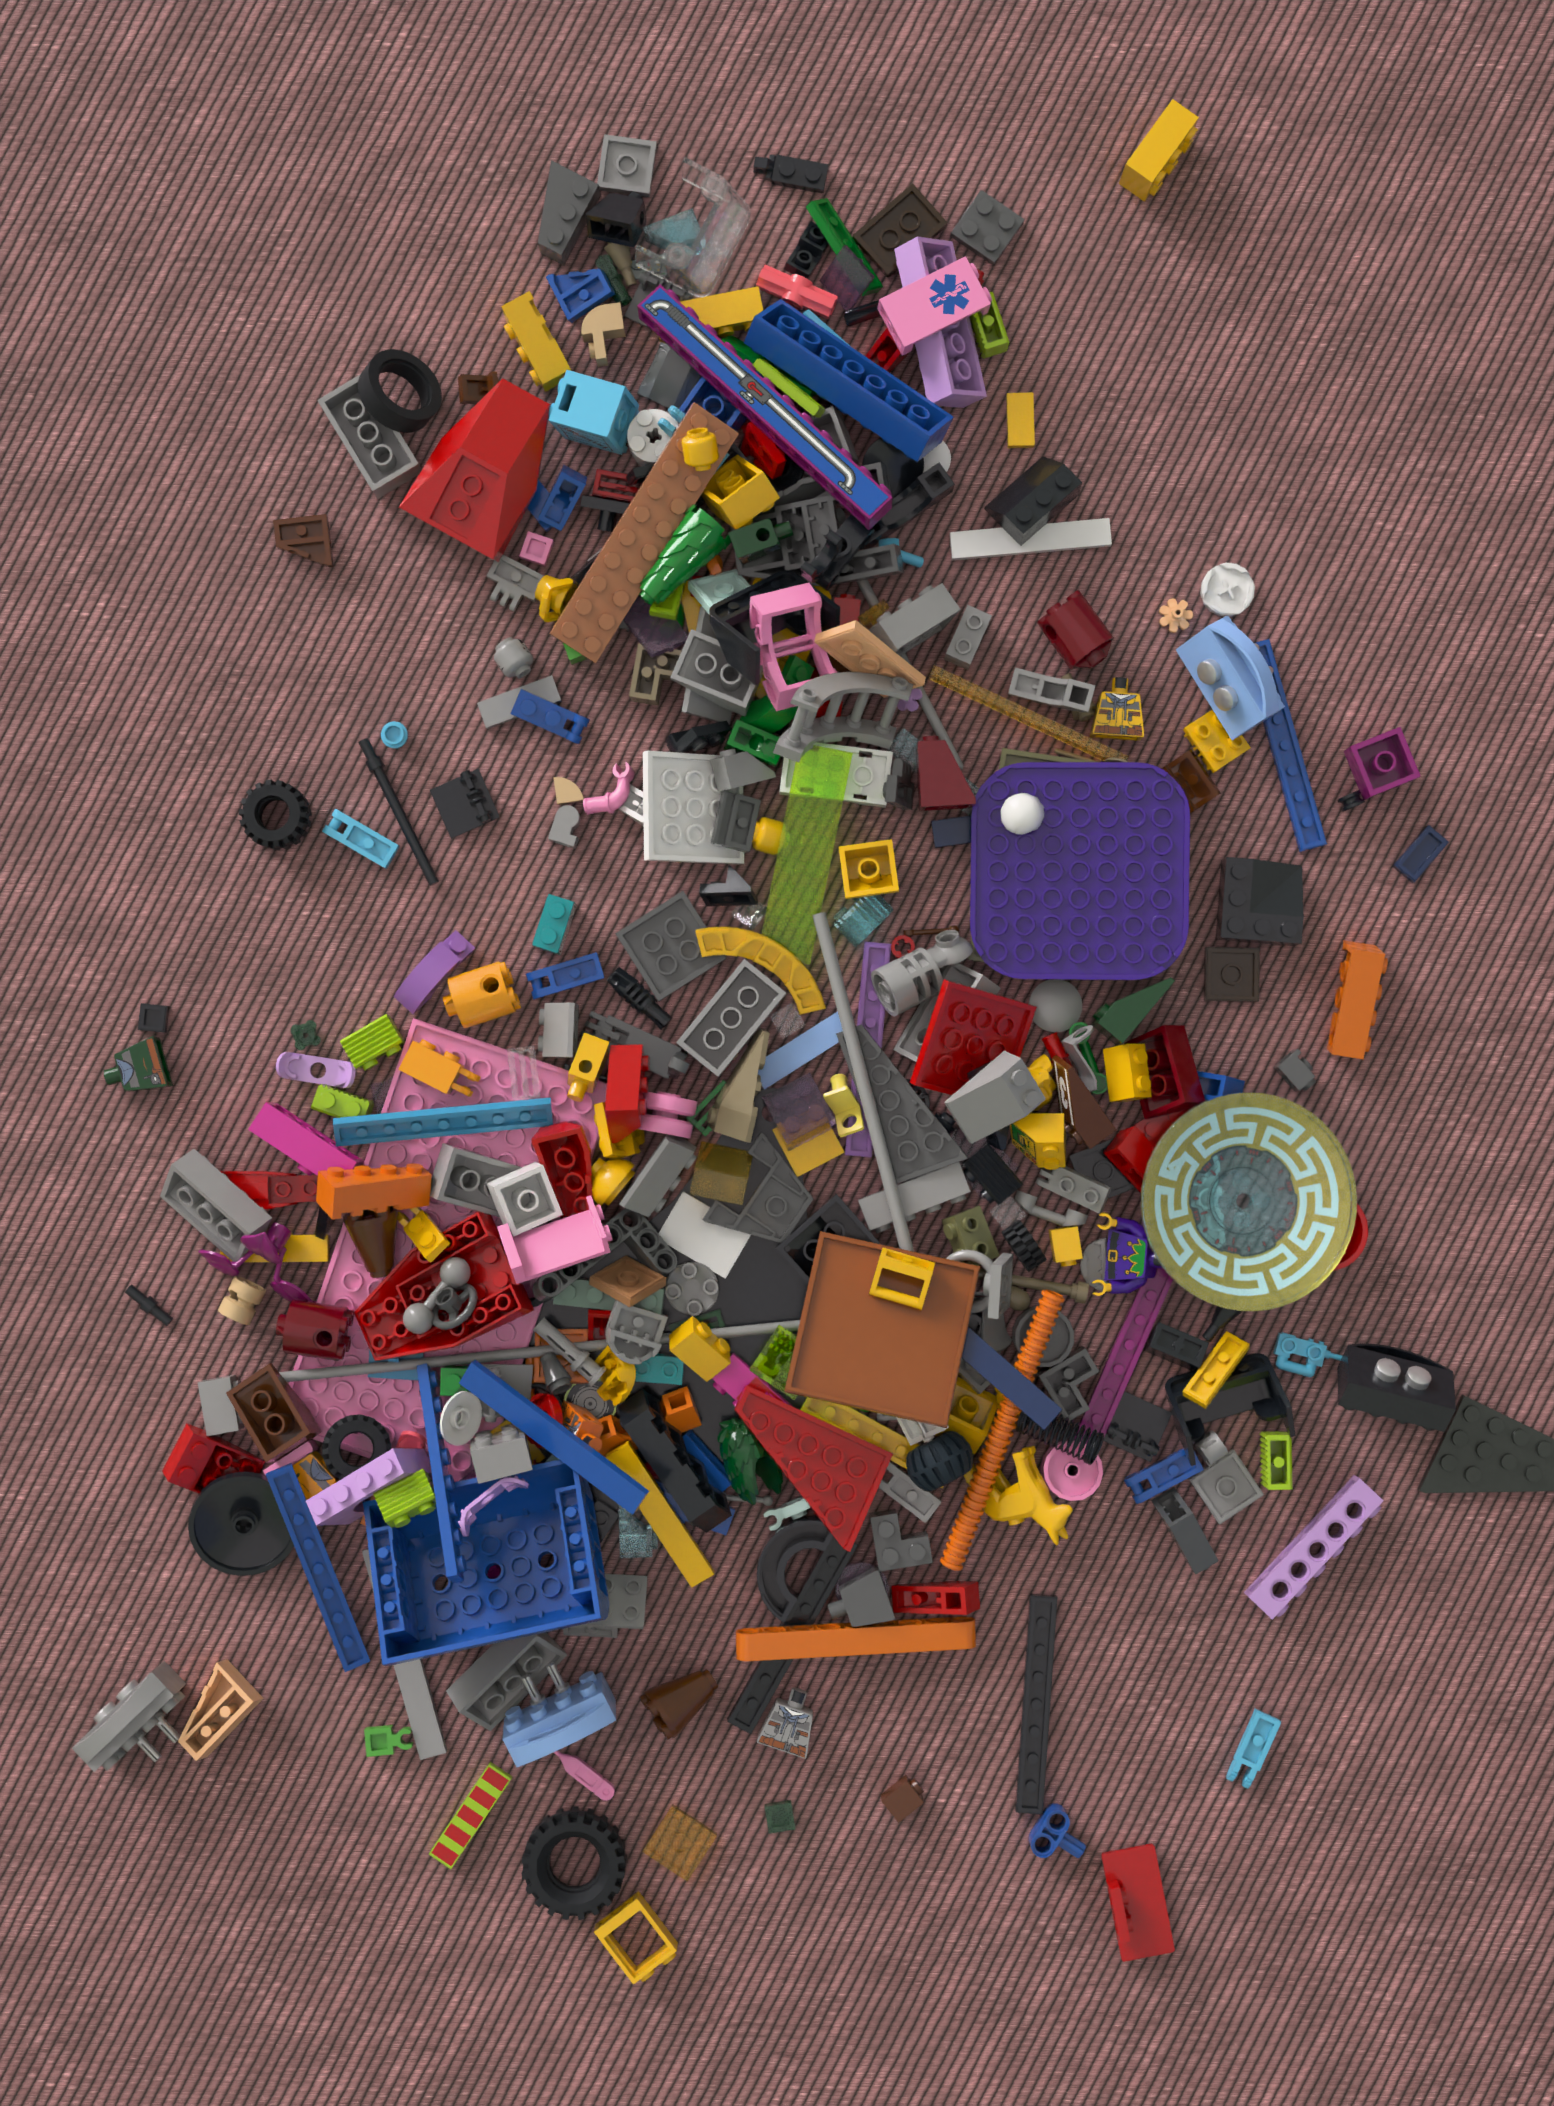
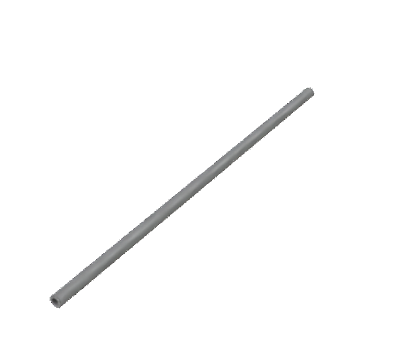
M821 912L812 916L900 1249L914 1252L826 912Z

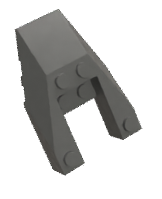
M878 462L864 465L871 473L872 479L879 485L884 484L890 490L887 466ZM812 477L800 479L796 484L784 491L778 492L777 494L780 498L774 502V506L766 512L759 513L753 518L751 523L770 518L773 525L789 520L794 535L779 541L782 547L780 550L744 565L741 564L734 550L738 575L765 579L779 571L788 570L795 572L811 585L819 586L815 582L811 583L801 576L800 567L805 561L811 563L826 544L827 539L825 537L830 530L836 532L839 529L835 506L839 502ZM763 534L760 541L768 540L769 534ZM889 544L858 551L841 571L835 584L904 573L900 546Z

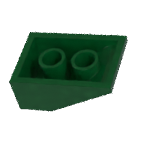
M1170 977L1110 1004H1102L1092 1017L1095 1021L1091 1025L1115 1045L1123 1044L1175 980Z

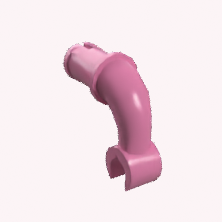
M627 762L626 770L623 773L617 763L613 767V774L618 779L614 792H607L605 796L584 798L583 807L587 815L601 812L613 814L615 810L619 809L627 801L630 793V782L635 775L634 770Z

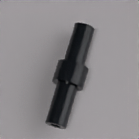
M132 1284L125 1291L128 1296L141 1305L140 1309L147 1315L152 1314L166 1327L174 1319L158 1306L159 1302L151 1296L147 1297Z

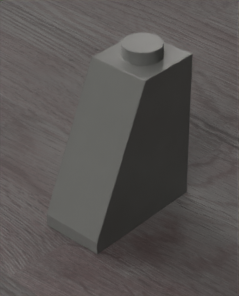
M1175 1487L1151 1500L1195 1575L1207 1570L1211 1565L1219 1561L1194 1514Z

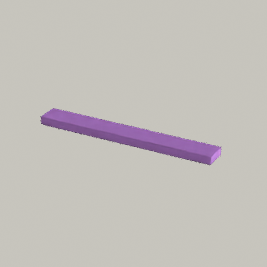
M864 942L857 1026L862 1024L882 1049L885 1008L875 993L871 972L890 962L891 944ZM852 1079L851 1092L861 1105L864 1129L846 1136L845 1155L872 1157L873 1145L862 1103ZM848 1117L847 1128L852 1127L856 1123V1117Z

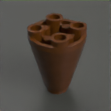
M388 1206V1210L382 1213H376L367 1209L363 1210L362 1216L353 1217L350 1213L343 1216L344 1224L367 1272H370L372 1278L387 1276L394 1266L398 1212L392 1206Z
M706 1669L703 1672L696 1671L649 1688L639 1698L644 1707L650 1710L654 1716L652 1720L660 1733L663 1732L664 1736L669 1740L670 1738H675L713 1696L714 1690L718 1688V1685L711 1673Z

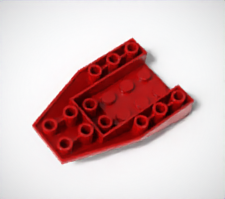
M502 378L441 438L399 508L499 562L537 490L551 405Z
M476 1212L443 1231L442 1233L450 1244L431 1263L424 1258L417 1247L410 1250L354 1312L375 1361L454 1348L534 1311L523 1284H516L499 1231L490 1214ZM451 1257L464 1259L469 1264L471 1270L467 1283L476 1289L478 1296L476 1307L469 1318L459 1326L448 1330L438 1329L434 1325L422 1334H415L407 1330L403 1323L405 1310L414 1303H424L442 1281L440 1278V1268L443 1262ZM469 1298L462 1304L458 1311V1316L465 1310ZM439 1310V1319L441 1321H449V1314L445 1310Z

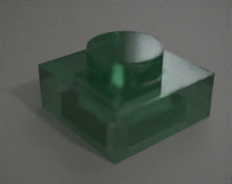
M791 1800L764 1805L769 1834L796 1829Z

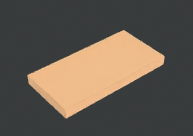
M857 620L815 635L814 642L851 672L872 673L892 678L902 677L909 683L914 684L912 689L925 684L926 677Z

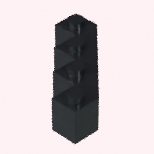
M641 1389L618 1406L621 1426L629 1434L644 1459L650 1464L664 1484L667 1492L671 1494L693 1527L697 1526L707 1533L732 1516L726 1495L709 1484L704 1463L687 1452L682 1432L665 1421L660 1401Z

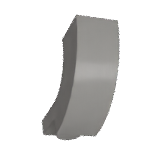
M1015 667L1008 695L1056 708L1089 712L1096 685L1073 679L1055 678Z

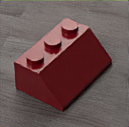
M1163 1025L1124 1043L1145 1044L1152 1097L1139 1099L1144 1119L1185 1111L1205 1102L1184 1025Z

